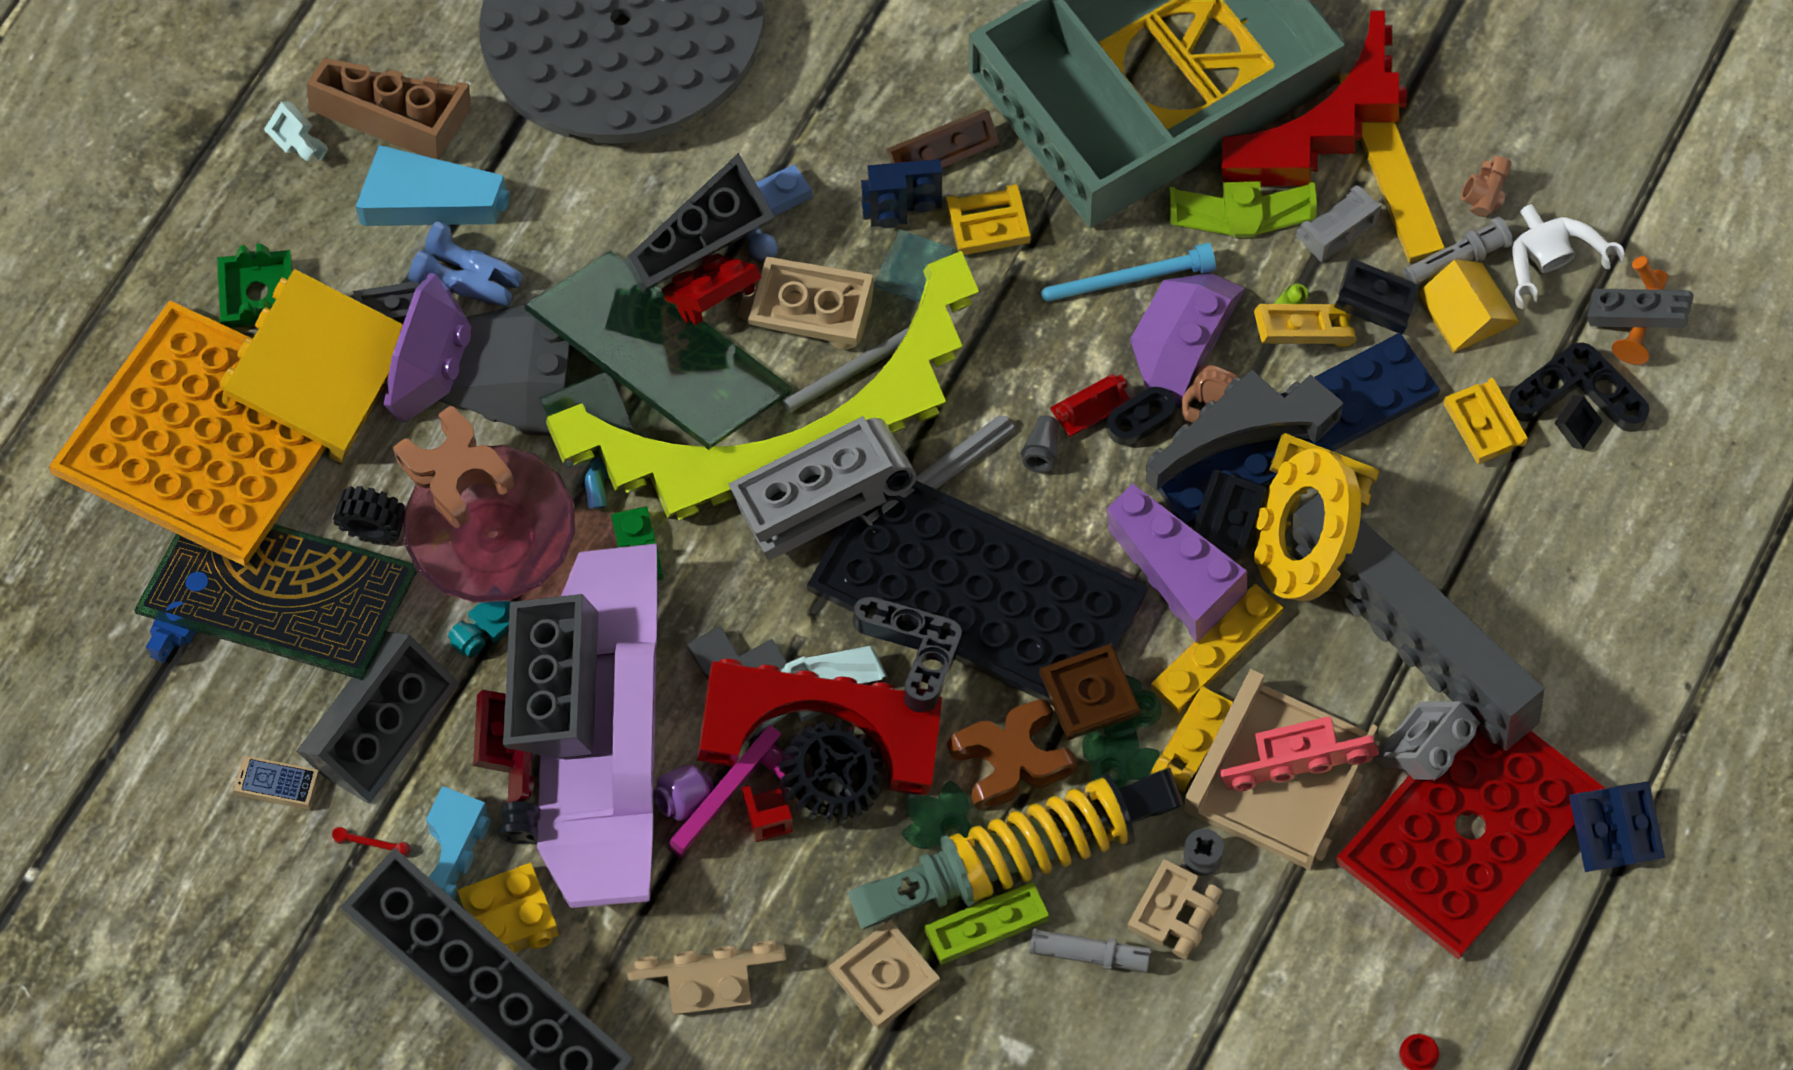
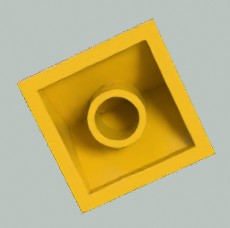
M1453 260L1426 284L1417 295L1453 353L1515 326L1519 322L1482 262Z

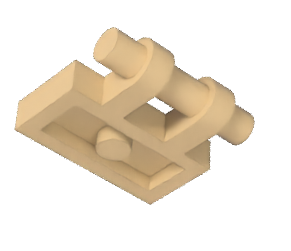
M1163 859L1129 920L1127 930L1161 947L1170 934L1179 940L1173 953L1182 959H1187L1192 948H1197L1203 938L1201 931L1207 920L1215 916L1219 908L1217 902L1223 892L1214 885H1209L1204 895L1194 891L1199 876ZM1185 905L1195 910L1188 924L1177 920Z

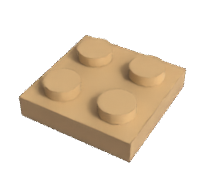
M891 919L828 966L830 974L877 1030L881 1029L940 984L939 976Z

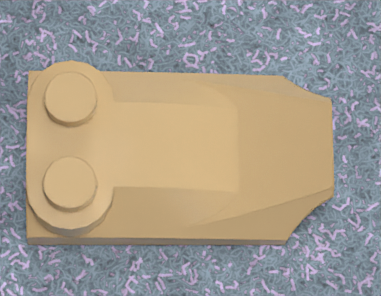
M766 257L764 266L759 271L761 279L754 282L755 292L748 296L743 293L737 314L738 317L747 321L749 325L828 340L833 347L840 350L851 349L860 343L872 304L874 276L872 274Z

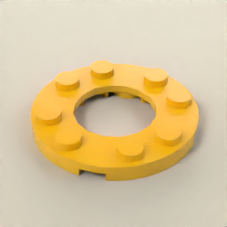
M1314 448L1304 450L1296 454L1288 462H1283L1265 495L1262 507L1257 511L1254 520L1255 527L1257 528L1254 562L1258 565L1266 586L1279 597L1305 602L1321 596L1340 577L1341 573L1337 569L1343 563L1346 553L1352 554L1360 525L1361 496L1354 470L1343 463L1341 460L1342 456L1339 454ZM1314 488L1319 491L1324 503L1325 517L1323 530L1318 543L1311 553L1302 560H1297L1290 556L1288 551L1291 550V547L1286 546L1285 532L1291 526V522L1286 520L1288 515L1296 511L1300 502V494H1307L1308 489Z

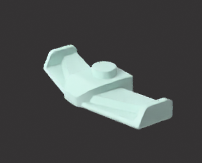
M872 645L808 658L803 656L785 664V667L781 670V672L794 674L797 671H812L817 673L819 678L832 680L840 676L850 677L857 680L858 684L864 685L889 682V677ZM811 711L797 712L802 723L823 714ZM787 714L773 718L758 727L746 739L748 744L750 745L769 724L773 726Z

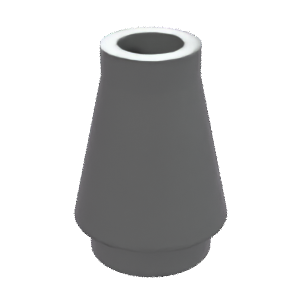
M1043 415L1038 417L1032 433L1021 450L1023 464L1031 471L1045 473L1050 471L1052 466L1057 463L1059 422L1052 416Z

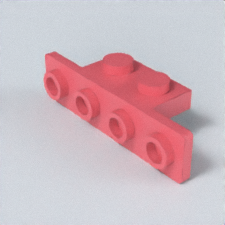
M1331 716L1255 733L1260 761L1223 769L1220 773L1228 790L1247 791L1256 787L1258 783L1270 780L1277 783L1286 782L1293 779L1296 774L1305 772L1320 774L1331 770L1332 766L1344 763L1351 765L1363 764L1368 762L1371 757L1378 756L1379 750L1372 735L1337 743L1333 720Z

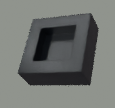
M1573 395L1554 423L1573 448L1584 449L1603 420L1585 396Z

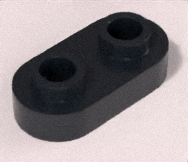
M1150 387L1111 411L1107 420V433L1109 437L1117 444L1132 445L1166 425L1174 416V396L1163 387ZM1159 407L1162 411L1160 413H1153L1150 411V408ZM1123 425H1127L1131 427L1132 430L1129 432H1123L1119 428Z

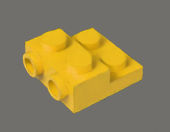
M531 862L457 890L463 908L515 954L529 947L531 949L545 947L553 941V938L559 936L557 925Z

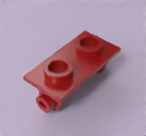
M1111 374L1051 406L1050 411L1070 438L1107 418L1113 409L1130 399L1124 390L1127 388L1126 380L1121 374L1116 377L1114 374Z

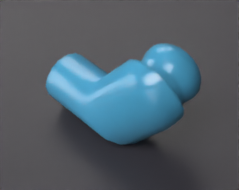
M600 458L592 462L585 476L588 509L607 507L604 479L610 478Z

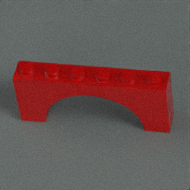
M721 659L719 662L712 661L708 677L697 761L734 766L737 763L740 749L746 739L765 722L793 712H821L852 723L867 734L875 743L886 763L889 779L888 790L927 796L933 781L943 697L940 696L934 709L921 713L909 709L903 700L904 691L895 689V686L889 683L877 682L871 686L858 684L857 680L844 676L835 677L832 680L819 678V675L812 671L803 670L797 671L794 674L781 672L779 667L773 665H759L758 668L742 666V662L735 659ZM921 688L917 695L923 696L927 689Z

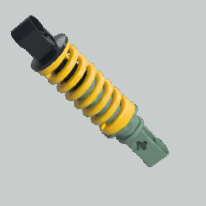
M1170 768L1145 776L1137 782L1119 789L1111 776L1104 774L1099 779L1089 782L1085 787L1084 794L1078 789H1071L1066 793L1065 801L1058 796H1053L1047 800L1045 808L1040 804L1030 805L1026 811V816L1020 811L1011 812L1007 818V824L997 818L989 822L988 831L981 826H975L970 829L967 838L961 834L941 837L942 851L932 854V856H929L928 853L919 856V866L883 880L869 882L848 891L847 894L861 930L885 922L895 915L934 901L937 907L940 908L947 905L948 900L960 897L965 905L970 907L978 900L994 894L991 882L999 880L1002 887L1008 890L1013 887L1011 875L1019 872L1024 882L1031 881L1033 874L1030 867L1038 865L1041 873L1045 875L1052 872L1050 861L1057 858L1062 867L1070 866L1072 862L1068 851L1070 846H1075L1081 859L1086 860L1090 858L1091 851L1087 840L1093 837L1101 852L1108 851L1110 849L1109 842L1113 840L1123 845L1133 844L1135 841L1133 823L1151 816L1156 817L1185 805ZM902 881H906L908 886L915 885L917 888L912 895L913 900H909L907 895H899L898 890L903 886Z

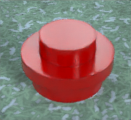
M1425 1034L1408 1036L1404 1039L1399 1049L1400 1061L1407 1070H1432L1437 1065L1440 1056L1437 1043Z

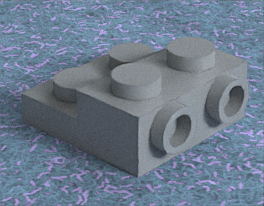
M1419 701L1379 750V755L1374 756V759L1383 768L1405 769L1413 779L1435 780L1446 773L1453 762L1454 755L1470 743L1480 722L1461 701Z

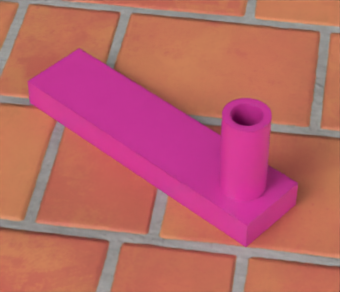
M769 724L673 836L668 848L679 858L684 855L760 764H763L780 779L786 775L779 771L781 762L785 760L782 755L784 751L777 747L781 737L779 731ZM805 769L806 776L809 778L811 773Z

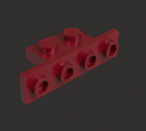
M482 689L477 694L473 766L509 773L507 803L515 801L524 802L530 798L534 788V778L530 776V764L535 754L509 749L503 745L506 694Z

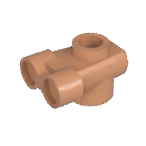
M1494 156L1492 161H1483L1479 175L1472 174L1467 179L1460 198L1471 205L1469 210L1471 213L1485 217L1492 214L1493 211L1497 212L1505 199V192L1501 191L1504 180L1508 177L1512 165L1509 159Z

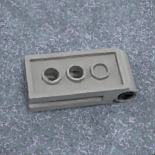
M864 416L728 485L737 501L740 512L766 559L770 561L887 502L883 492L889 496L905 493L914 485L916 472L886 422L880 418L865 420Z

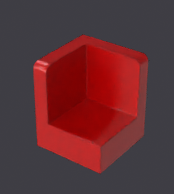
M750 786L742 787L743 801L755 842L793 832L792 816L788 804H785L781 789L777 788L752 795Z

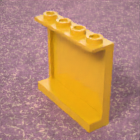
M294 269L288 280L281 278L273 293V298L276 300L271 309L265 307L260 313L255 324L258 331L254 338L247 337L243 342L237 357L241 358L235 369L229 367L224 374L219 386L223 389L222 403L227 405L231 398L329 448V458L342 464L388 384L391 359L403 324Z

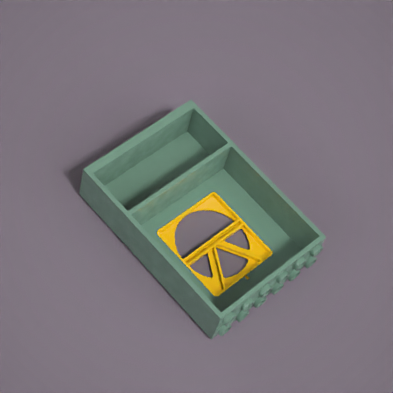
M1028 0L969 34L968 72L1089 229L1222 152L1223 137L1252 134L1338 84L1345 42L1337 29H1331L1326 23L1320 8L1308 0ZM1174 14H1195L1181 43L1161 19ZM1211 18L1229 29L1236 38L1241 52L1190 55ZM1145 26L1149 29L1207 104L1193 109L1174 110L1155 106L1142 98L1126 78L1124 72L1126 50L1134 36ZM1238 68L1240 71L1232 86L1224 94H1221L1204 73L1203 69Z

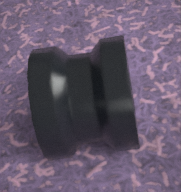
M515 801L505 803L502 806L501 813L505 823L500 828V839L508 843L521 845L537 842L539 831L536 828V821L540 819V807L528 802Z

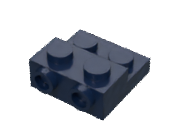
M941 159L867 165L868 180H861L863 220H870L871 227L894 228L900 224H907V211L924 213L942 208Z

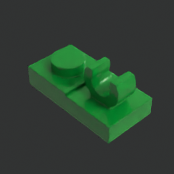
M647 506L610 514L617 547L656 543ZM657 550V580H662L664 576Z

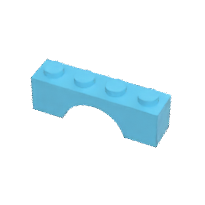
M442 786L426 818L430 834L441 846L439 862L428 877L452 899H455L457 894V886L455 884L460 874H466L470 869L474 858V852H472L477 839L483 840L486 836L491 819L488 818L485 802Z

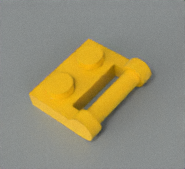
M1017 184L1006 185L1005 190L958 198L957 195L945 197L947 213L950 218L957 251H962L963 255L1030 243L1031 236ZM1009 204V207L963 216L961 212Z

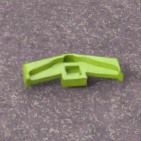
M1260 181L1224 183L1223 198L1177 190L1175 187L1169 186L1171 225L1230 235L1234 238H1254L1258 234L1316 219L1317 199L1315 181L1305 186L1262 197Z

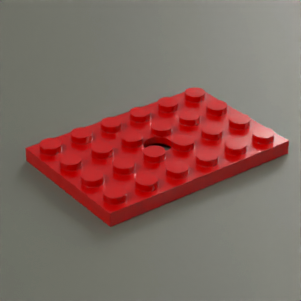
M1478 726L1470 743L1454 755L1451 766L1441 777L1435 780H1416L1409 775L1336 857V863L1459 960L1575 827L1569 795L1605 789V787L1532 731L1505 751L1497 743H1490L1482 735ZM1460 815H1478L1485 824L1484 834L1473 840L1459 835L1455 828V821Z

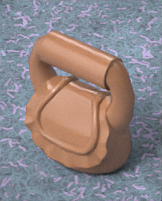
M1200 365L1192 378V384L1186 390L1181 400L1182 415L1185 421L1194 423L1199 418L1201 410L1190 407L1194 399L1199 401V403L1203 402L1206 404L1211 400L1217 402L1225 394V389L1229 383L1238 376L1217 366Z

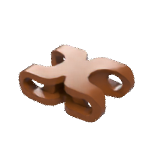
M1039 699L1011 709L1006 716V728L1004 730L991 721H981L954 733L950 737L946 746L955 760L964 761L981 758L989 761L994 767L993 773L977 782L972 790L971 799L975 808L987 810L1014 800L1019 793V781L1021 779L1034 788H1044L1069 777L1075 772L1079 763L1070 749L1061 748L1044 751L1036 748L1031 742V737L1048 727L1052 721L1053 709L1049 701Z

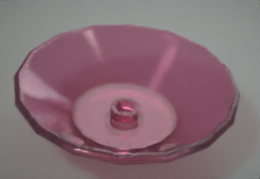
M506 445L488 447H491L507 465L512 473L515 487L503 495H499L486 484H474L467 487L461 494V498L466 503L469 521L459 528L451 525L436 509L431 488H422L415 484L403 513L404 545L417 572L442 593L474 603L508 601L540 587L565 561L576 533L575 507L572 496L561 475L537 455ZM490 531L498 532V535L494 538L486 537V534Z

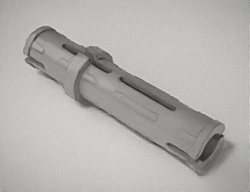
M1033 929L1030 954L1048 955L1104 965L1103 969L1112 970V967H1118L1144 973L1148 971L1151 954L1150 947L1116 943L1114 938H1108L1107 941Z

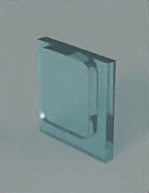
M899 229L876 278L874 287L920 303L926 283L923 273L924 268L932 262L952 255L954 248Z

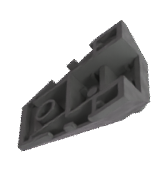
M548 300L535 301L466 317L472 327L470 341L464 349L459 363V373L453 381L450 393L438 401L461 410L466 408L482 414L484 419L492 422L498 420L515 427L516 431L527 435L551 436L546 424L547 417L566 410L568 407L565 390L572 340L534 311L535 308Z

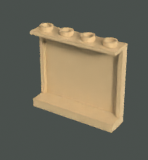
M1250 669L1185 796L1183 812L1311 870L1315 860L1323 861L1330 848L1332 840L1327 838L1332 826L1339 829L1348 810V807L1344 806L1343 803L1348 793L1355 796L1361 785L1364 774L1359 773L1362 764L1351 765L1344 763L1332 766L1331 770L1320 774L1310 772L1296 774L1293 779L1286 782L1277 783L1270 780L1258 783L1256 787L1247 791L1228 790L1221 778L1220 771L1260 761L1255 733L1331 716L1337 743L1369 735H1372L1375 739L1378 726L1372 724L1369 732L1263 685L1264 675ZM1375 740L1377 746L1379 747L1380 742ZM1371 757L1368 763H1371L1374 757Z

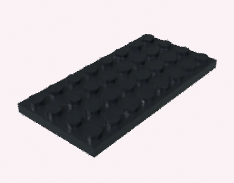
M917 480L911 487L914 491L905 498L899 495L889 496L883 492L887 502L896 500L899 503L885 513L882 512V507L885 503L863 513L867 517L878 509L879 518L872 522L873 525L868 527L858 516L841 524L807 584V591L851 612H854V606L858 600L865 597H875L949 618L960 625L962 630L960 646L955 658L956 661L1037 699H1045L1049 701L1050 705H1052V702L1039 674L1040 668L1111 643L1116 652L1148 592V586ZM869 614L867 618L872 619L874 614ZM887 618L886 624L890 625V618ZM901 622L897 624V627L900 630L906 632L914 631L915 629H917V627L910 622ZM924 629L923 635H927L928 629ZM942 635L940 639L945 640L947 635Z

